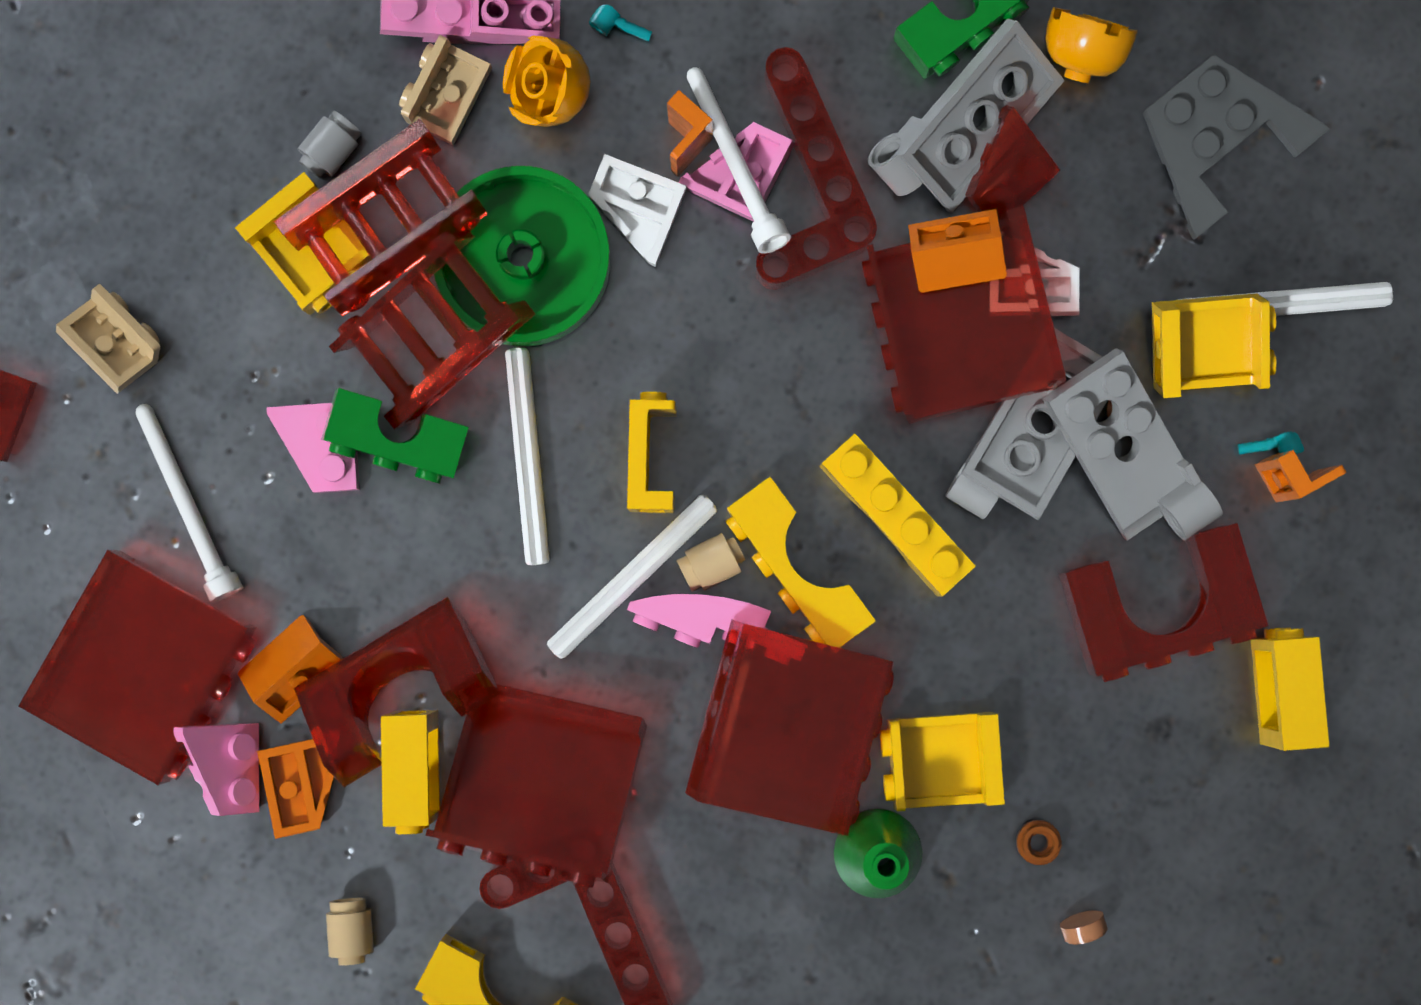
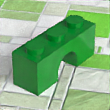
M972 0L974 13L962 20H954L944 16L933 1H931L896 28L893 39L924 80L934 72L941 77L959 63L960 59L957 55L971 46L975 51L987 43L994 35L992 29L1007 18L1017 20L1024 15L1030 8L1027 4L1029 0Z
M341 388L336 389L321 440L330 442L329 452L353 459L355 458L356 451L374 455L373 465L398 471L399 464L401 463L417 468L414 477L438 484L441 483L442 476L454 478L469 427L423 414L415 434L405 442L396 443L388 440L379 429L378 414L382 404L381 400Z

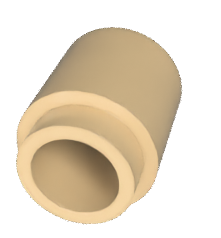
M720 533L684 551L686 556L676 560L693 592L701 587L705 591L741 573L738 564L745 561V558L735 538L732 537L726 540L724 535Z
M357 897L330 901V912L326 913L329 957L338 958V965L364 963L365 955L374 952L371 909L366 908V899Z

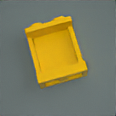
M305 172L301 173L235 227L244 240L256 250L296 299L299 307L309 315L315 311L321 314L331 308L339 299L337 293L348 284L356 286L363 282L373 272L371 266L378 261Z
M1258 293L1152 302L1153 388L1163 398L1181 397V390L1253 384L1259 389H1269L1270 376L1276 373V356L1274 350L1270 349V332H1274L1276 329L1274 307Z
M640 392V400L630 399L627 509L630 512L674 513L675 495L673 491H649L650 420L652 417H677L676 402L668 400L667 393Z
M983 712L887 719L888 730H880L882 757L890 756L891 774L883 775L885 801H893V808L897 812L906 811V808L984 803L987 806L1005 805L998 714Z

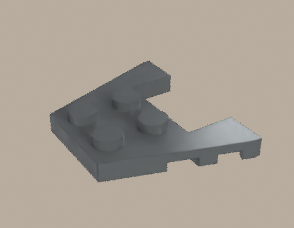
M1212 55L1143 112L1163 165L1165 164L1174 186L1173 193L1178 205L1181 204L1188 222L1186 225L1193 239H1196L1228 213L1226 208L1202 181L1200 175L1263 124L1269 126L1294 158L1330 130L1326 124L1215 55Z

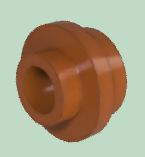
M1033 820L1026 823L1019 830L1016 839L1019 854L1027 862L1034 865H1045L1052 862L1058 856L1062 845L1058 830L1044 820ZM1036 834H1042L1046 839L1045 846L1040 850H1034L1031 847V839Z

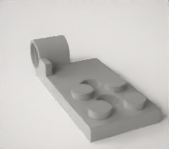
M1007 18L924 117L920 119L912 116L898 133L890 134L880 140L871 150L868 164L896 195L904 196L910 194L923 183L944 208L953 213L1065 80L1019 22ZM1009 72H1012L1014 75L1013 87L1008 93L1004 94L1002 91V81ZM984 105L986 109L985 120L980 126L975 127L973 123L974 113L980 106Z
M1048 325L983 436L976 443L966 462L952 481L945 497L981 519L986 518L999 497L1033 518L1040 519L1075 458L1074 452L1042 398L1054 391L1053 379L1055 376L1064 375L1071 379L1101 359L1102 356ZM1108 400L1100 402L1095 408V420H1097ZM1045 412L1052 418L1053 429L1051 433L1042 434L1034 429L1031 422L1033 413Z
M1115 348L1042 398L1125 540L1128 541L1164 516L1173 531L1186 541L1223 515L1221 506L1213 493L1200 480L1193 465L1182 457L1122 350ZM1110 400L1112 403L1111 415L1102 422H1096L1094 418L1095 408L1100 402ZM1124 436H1131L1133 444L1130 452L1123 457H1116L1115 445L1118 440Z

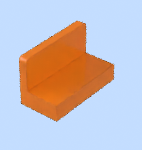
M680 90L667 102L669 124L684 136L670 153L671 171L678 177L713 139V119Z
M996 209L908 225L912 258L920 292L924 293L1006 278V265Z
M1294 450L1268 456L1255 464L1276 503L1301 499L1347 473L1343 465L1318 469L1307 474Z
M301 615L240 669L238 676L253 703L282 724L347 664L336 650L319 637L311 622L304 615Z

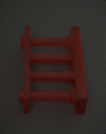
M420 118L274 221L282 235L297 251H300L305 246H309L335 284L332 289L323 295L342 317L349 312L363 308L371 296L459 234H465L473 230L480 222V219L488 214L472 190L459 197L432 158L442 149ZM414 169L420 171L445 206V209L425 223L421 221L396 185L397 181ZM377 195L383 196L409 233L388 249H386L360 211L363 205ZM342 220L346 221L372 259L351 275L324 238V233Z
M447 230L437 236L428 246L431 252L361 317L355 315L344 322L337 330L340 336L329 345L333 353L356 347L394 395L392 401L395 406L384 417L394 430L414 423L535 315L525 300L508 304L506 301L500 302L460 250L474 238L470 230L455 233ZM446 263L487 313L484 318L488 323L478 332L475 329L469 330L429 280ZM415 291L455 340L453 346L456 351L448 359L444 357L438 358L399 308ZM385 319L424 368L422 374L426 378L416 387L413 384L408 386L368 335Z

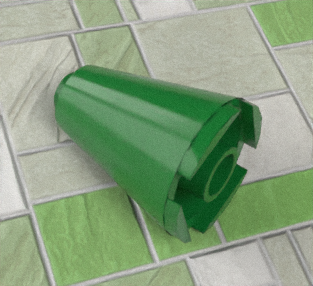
M868 809L850 817L839 830L835 842L834 860L840 877L852 890L866 897L886 898L902 892L914 881L922 863V845L917 831L907 819L889 810ZM889 858L885 864L878 866L880 860Z

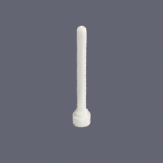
M698 67L689 69L687 80L701 110L713 119V135L754 220L751 237L759 253L763 254L774 252L785 246L790 241L791 235L784 220L777 218L776 214L769 212L703 71Z
M148 404L139 405L136 408L137 419L207 572L204 575L206 584L203 587L210 603L238 593L243 589L237 572H231L228 565L223 566L153 408Z

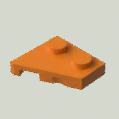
M343 732L257 751L275 839L321 828L345 739Z

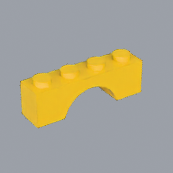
M853 434L819 466L847 498L856 504L886 535L904 557L907 564L936 596H944L976 567L856 434Z
M771 477L727 507L731 517L725 523L740 543L748 538L757 551L751 558L763 575L768 578L774 574L783 589L777 594L790 612L794 614L800 609L810 623L804 628V631L818 650L827 646L829 651L833 653L876 621L850 585L835 588L819 587L801 578L793 569L786 553L785 542L788 527L797 512Z
M445 934L415 990L423 993L422 1000L429 1005H504L495 998L487 985L484 974L485 954ZM563 996L553 1005L579 1004Z

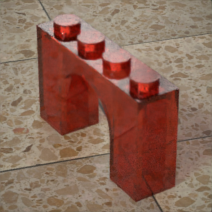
M1238 523L1226 524L1198 532L1186 540L1199 584L1198 603L1190 619L1177 630L1167 634L1154 635L1137 627L1129 619L1123 609L1109 561H1099L1058 573L1089 675L1096 677L1102 675L1103 682L1112 681L1130 675L1128 667L1144 663L1146 669H1152L1172 663L1170 655L1187 650L1188 657L1215 650L1213 642L1226 638L1230 639L1231 644L1257 638L1255 630L1267 627L1268 623Z
M448 597L294 688L322 764L343 787L382 765V759L369 729L368 716L377 694L394 678L416 670L433 672L442 694L461 717L501 694L467 621Z

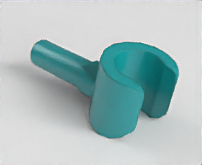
M610 5L599 6L589 20V25L604 36H607L614 26L645 41H649L652 31L622 18Z
M1291 431L1281 433L1273 438H1267L1266 440L1237 444L1239 455L1268 451L1276 447L1279 453L1294 450L1297 455L1304 451L1299 435Z

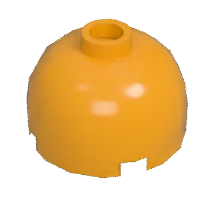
M1057 7L1052 8L1046 30V47L1052 60L1066 68L1064 77L1089 84L1091 76H1108L1118 71L1127 61L1133 49L1138 33L1137 30L1128 29L1129 27L1087 14H1078L1077 16L1070 14L1071 10Z
M535 35L528 37L530 40L524 46L517 45L511 51L504 68L503 91L504 94H510L511 102L514 106L509 107L512 115L524 124L551 127L566 123L583 109L588 99L591 83L589 68L579 51L568 42Z

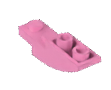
M381 0L380 34L423 37L422 42L435 43L439 35L448 38L451 44H524L530 40L528 37L533 35L560 39V0Z
M703 594L661 595L630 601L627 608L628 611L635 613L633 622L654 631L658 630L660 624L675 629L677 631L674 639L696 648L699 647L701 641L710 644L716 627L724 630L721 639L743 648L747 647L749 641L764 646L766 648L763 656L785 665L788 664L790 657L800 661L806 644L765 628L771 613L770 610L726 597Z

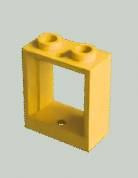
M1304 628L1264 629V638L1251 639L1260 744L1283 751L1329 747L1320 638L1304 636Z
M393 711L381 716L383 827H395V834L423 833V829L429 828V825L441 816L439 711Z

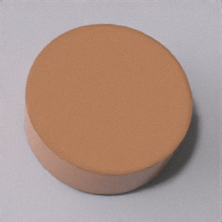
M1098 910L1072 915L1060 923L1065 942L1073 945L1097 940L1108 930L1103 912Z

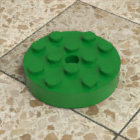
M509 166L489 171L474 178L464 185L448 202L441 213L433 235L432 269L436 284L444 301L452 312L472 331L500 344L523 347L537 346L550 343L568 335L585 322L596 309L609 280L611 268L610 244L606 228L597 208L590 198L573 182L543 168ZM528 247L533 250V257L527 264L528 269L511 263V254L515 249Z

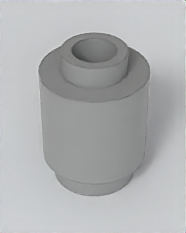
M333 111L328 118L325 116L321 118L297 148L303 154L299 162L318 178L324 172L333 177L358 146L356 140L362 133L344 116Z

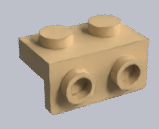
M439 35L435 44L429 43L423 51L419 62V67L422 70L415 84L410 82L404 89L399 106L402 107L401 115L406 123L454 146L492 70V66L490 63L451 45L448 38Z
M101 284L92 289L89 301L56 324V333L117 394L158 363L161 346L155 331L146 323L139 324L129 313L125 301L117 293H109Z

